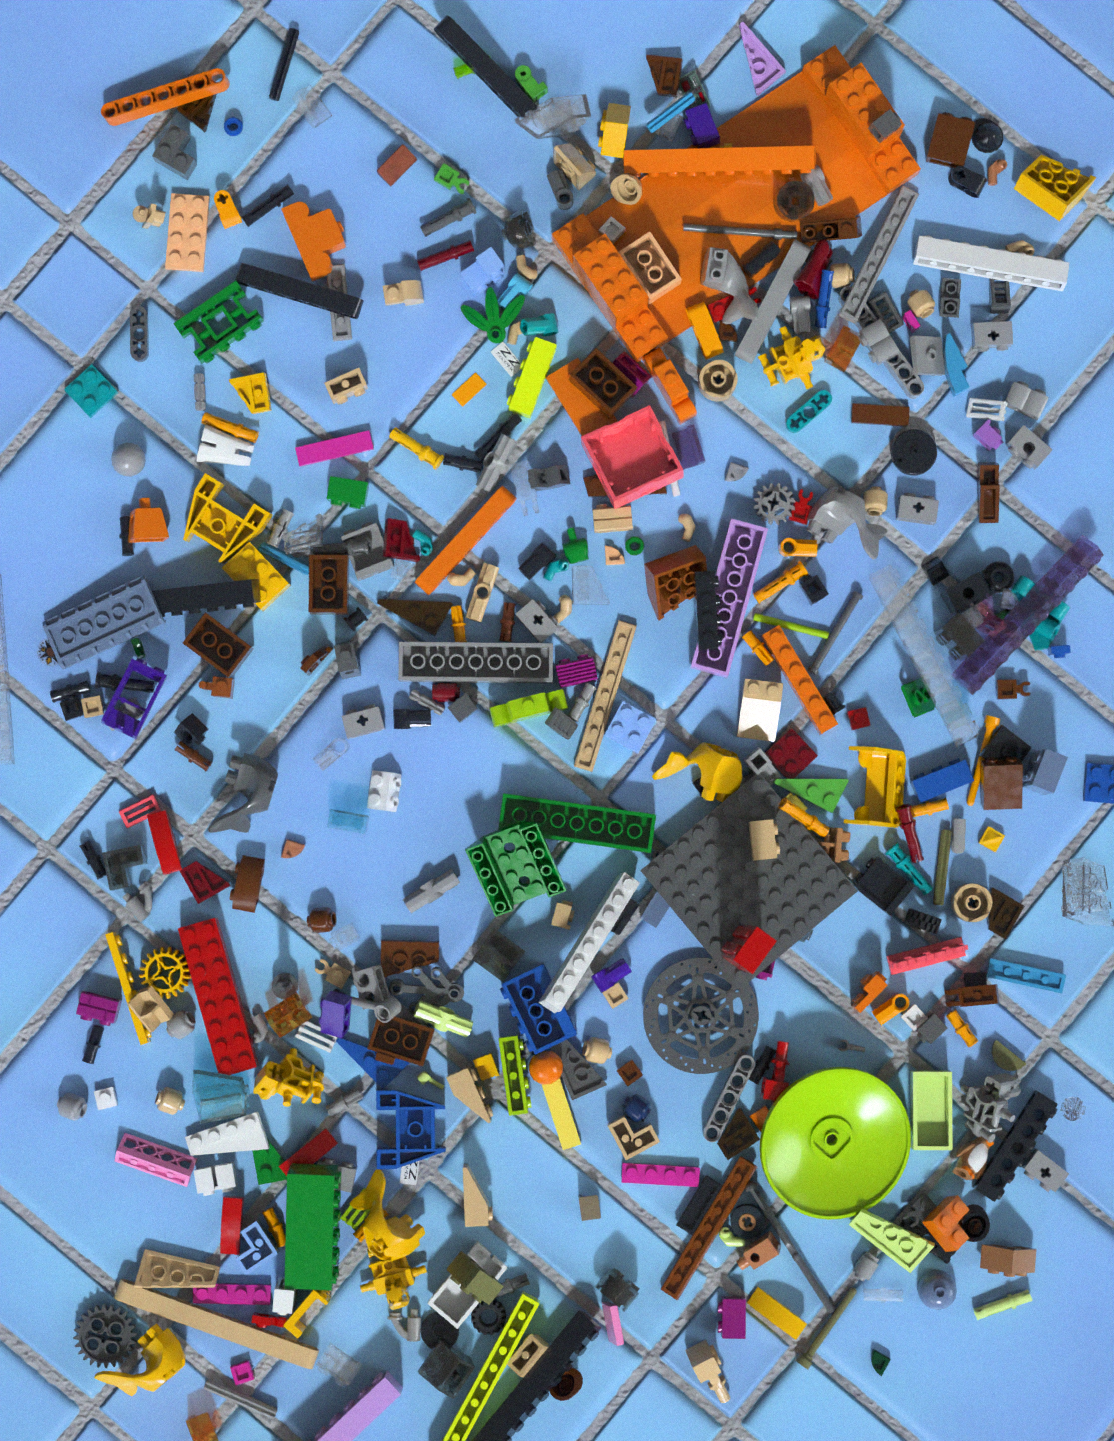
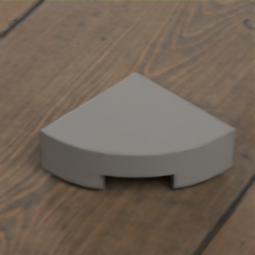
M731 462L725 481L734 482L740 480L745 476L749 468Z

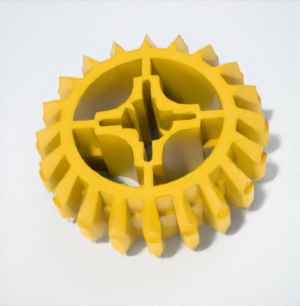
M160 947V953L157 949H153L154 956L147 953V957L150 960L143 959L142 963L146 964V967L141 966L139 968L145 971V974H140L139 977L146 978L141 984L145 985L148 983L156 992H159L161 998H163L164 993L167 999L171 998V992L175 997L178 996L177 989L180 992H184V988L181 985L188 986L189 983L185 981V978L191 979V975H186V972L189 971V968H185L187 960L182 961L185 958V954H181L178 957L179 950L176 949L172 953V947H168L167 952H165L164 947ZM162 957H170L178 964L168 966ZM157 961L158 971L151 976V967ZM163 967L165 970L174 968L168 974L169 977L157 976L161 974ZM180 969L179 981L174 985L173 974ZM164 980L168 984L169 989L157 986L154 981Z

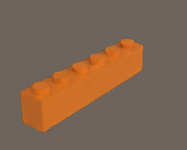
M780 625L764 633L761 638L819 735L838 725Z

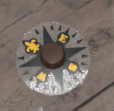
M48 638L41 641L37 648L39 660L47 666L58 665L59 663Z

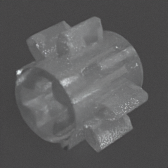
M1069 1097L1068 1099L1065 1098L1064 1103L1061 1104L1060 1111L1064 1112L1063 1116L1066 1119L1076 1121L1085 1114L1086 1107L1082 1106L1083 1101L1081 1099Z

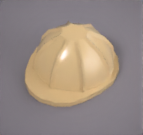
M621 174L612 181L610 186L611 194L620 203L627 205L636 204L642 196V183L637 176Z

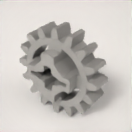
M770 483V488L768 489L763 486L764 492L758 491L757 493L760 497L754 498V501L758 503L754 506L755 510H759L756 513L757 516H762L761 520L763 522L768 519L769 525H772L773 521L777 525H780V520L787 522L785 517H792L790 510L796 509L792 505L796 503V500L791 498L793 493L791 491L788 492L787 486L782 489L780 483L776 487ZM782 494L786 497L787 502L781 500ZM777 501L779 504L775 505L773 508L771 504H775V502ZM763 506L768 508V514L764 512Z

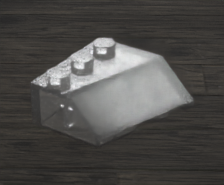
M587 95L550 98L538 105L536 110L526 112V117L516 118L515 123L536 139L560 136L563 139L570 138L591 117Z
M1083 857L1063 860L1062 917L1085 925L1114 926V920H1110L1108 910L1112 909L1111 902H1108L1106 898L1108 884L1105 866Z

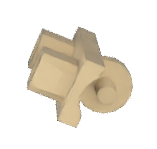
M151 203L147 208L141 205L134 208L132 215L137 222H144L142 228L148 229L151 225L160 227L164 222L166 212L156 210L157 205Z

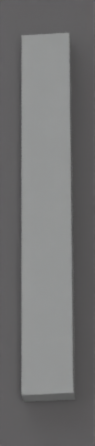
M904 185L900 188L838 316L854 324L857 322L919 193Z

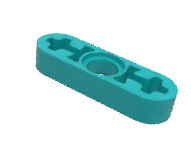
M826 390L816 393L787 419L786 429L791 433L800 432L831 404V393ZM826 395L828 397L827 403L822 402L818 406L820 408L818 410L815 404L820 400L819 396L824 397ZM812 407L814 415L811 417L805 416L804 408ZM800 413L802 419L806 420V422L804 423L803 420H801L798 423L799 428H791V420H793L794 422L798 420L800 416H798L797 414Z

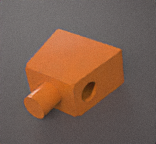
M140 498L139 508L130 512L128 542H164L169 538L162 509L151 508L150 498Z

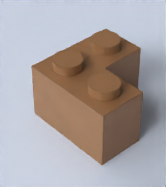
M982 1244L980 1268L988 1269V1273L992 1274L1004 1272L1003 1276L1015 1277V1275L1027 1276V1273H1035L1037 1249L1022 1246L1007 1247L997 1244Z

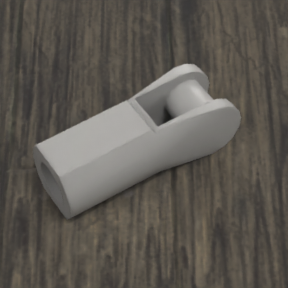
M952 819L951 850L956 854L962 853L965 850L966 819Z

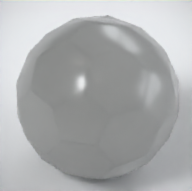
M133 443L119 445L115 448L111 457L112 466L115 471L120 475L128 477L140 473L146 462L143 450Z

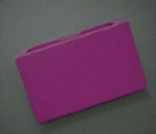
M625 351L612 362L638 387L631 398L652 378Z

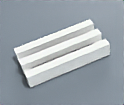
M969 398L966 416L968 418L1004 421L1005 407L1008 403L999 400ZM973 403L997 405L1001 407L1000 409L973 406ZM972 411H982V412L999 413V415L980 414V413H971V412H972Z
M303 1019L295 1037L331 1053L337 1037L331 1036L333 1039L329 1040L305 1029L304 1027L307 1025L321 1031L320 1026ZM304 1032L330 1045L329 1047L302 1036L301 1033Z

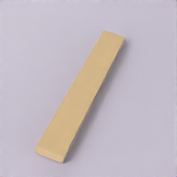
M618 620L574 767L590 772L593 771L637 625Z

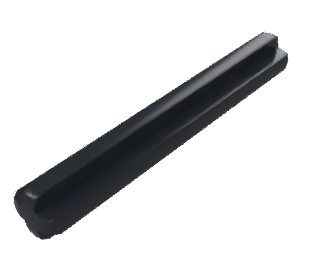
M290 28L271 87L269 98L273 101H279L297 43L299 30Z

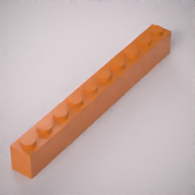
M816 146L624 150V174L641 177L640 173H648V177H659V173H667V176H678V172H686V176H697V172H705V176L716 175V171H724V175H735V171H743V175H753L754 171L762 170V174H773V170H781V174H792V170H800V173H811V169H816Z

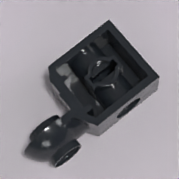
M996 561L990 563L983 571H979L946 589L940 595L950 613L956 612L958 615L969 609V604L971 603L975 606L995 593L1007 591L1014 582V572L1008 564ZM994 573L1002 575L1001 582L994 580ZM963 591L969 594V599L963 596Z

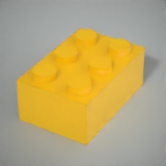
M250 542L222 567L233 581L259 580L261 602L255 604L262 611L266 610L291 586Z

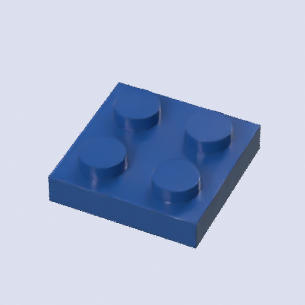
M1086 763L1083 801L1114 804V765Z

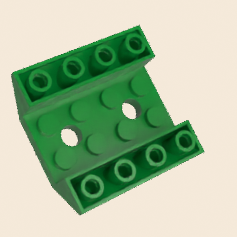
M518 822L486 834L465 848L495 917L511 912L515 904L547 893L548 897H552L567 891L537 822ZM506 843H513L515 849L509 851L505 849L504 845ZM522 876H526L530 879V882L523 884L519 879Z

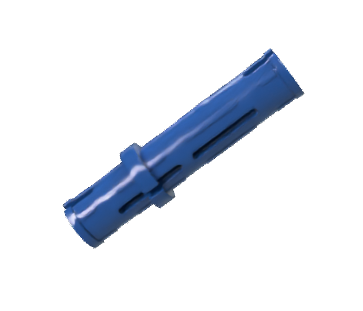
M822 269L818 304L815 306L817 311L814 327H827L834 271Z

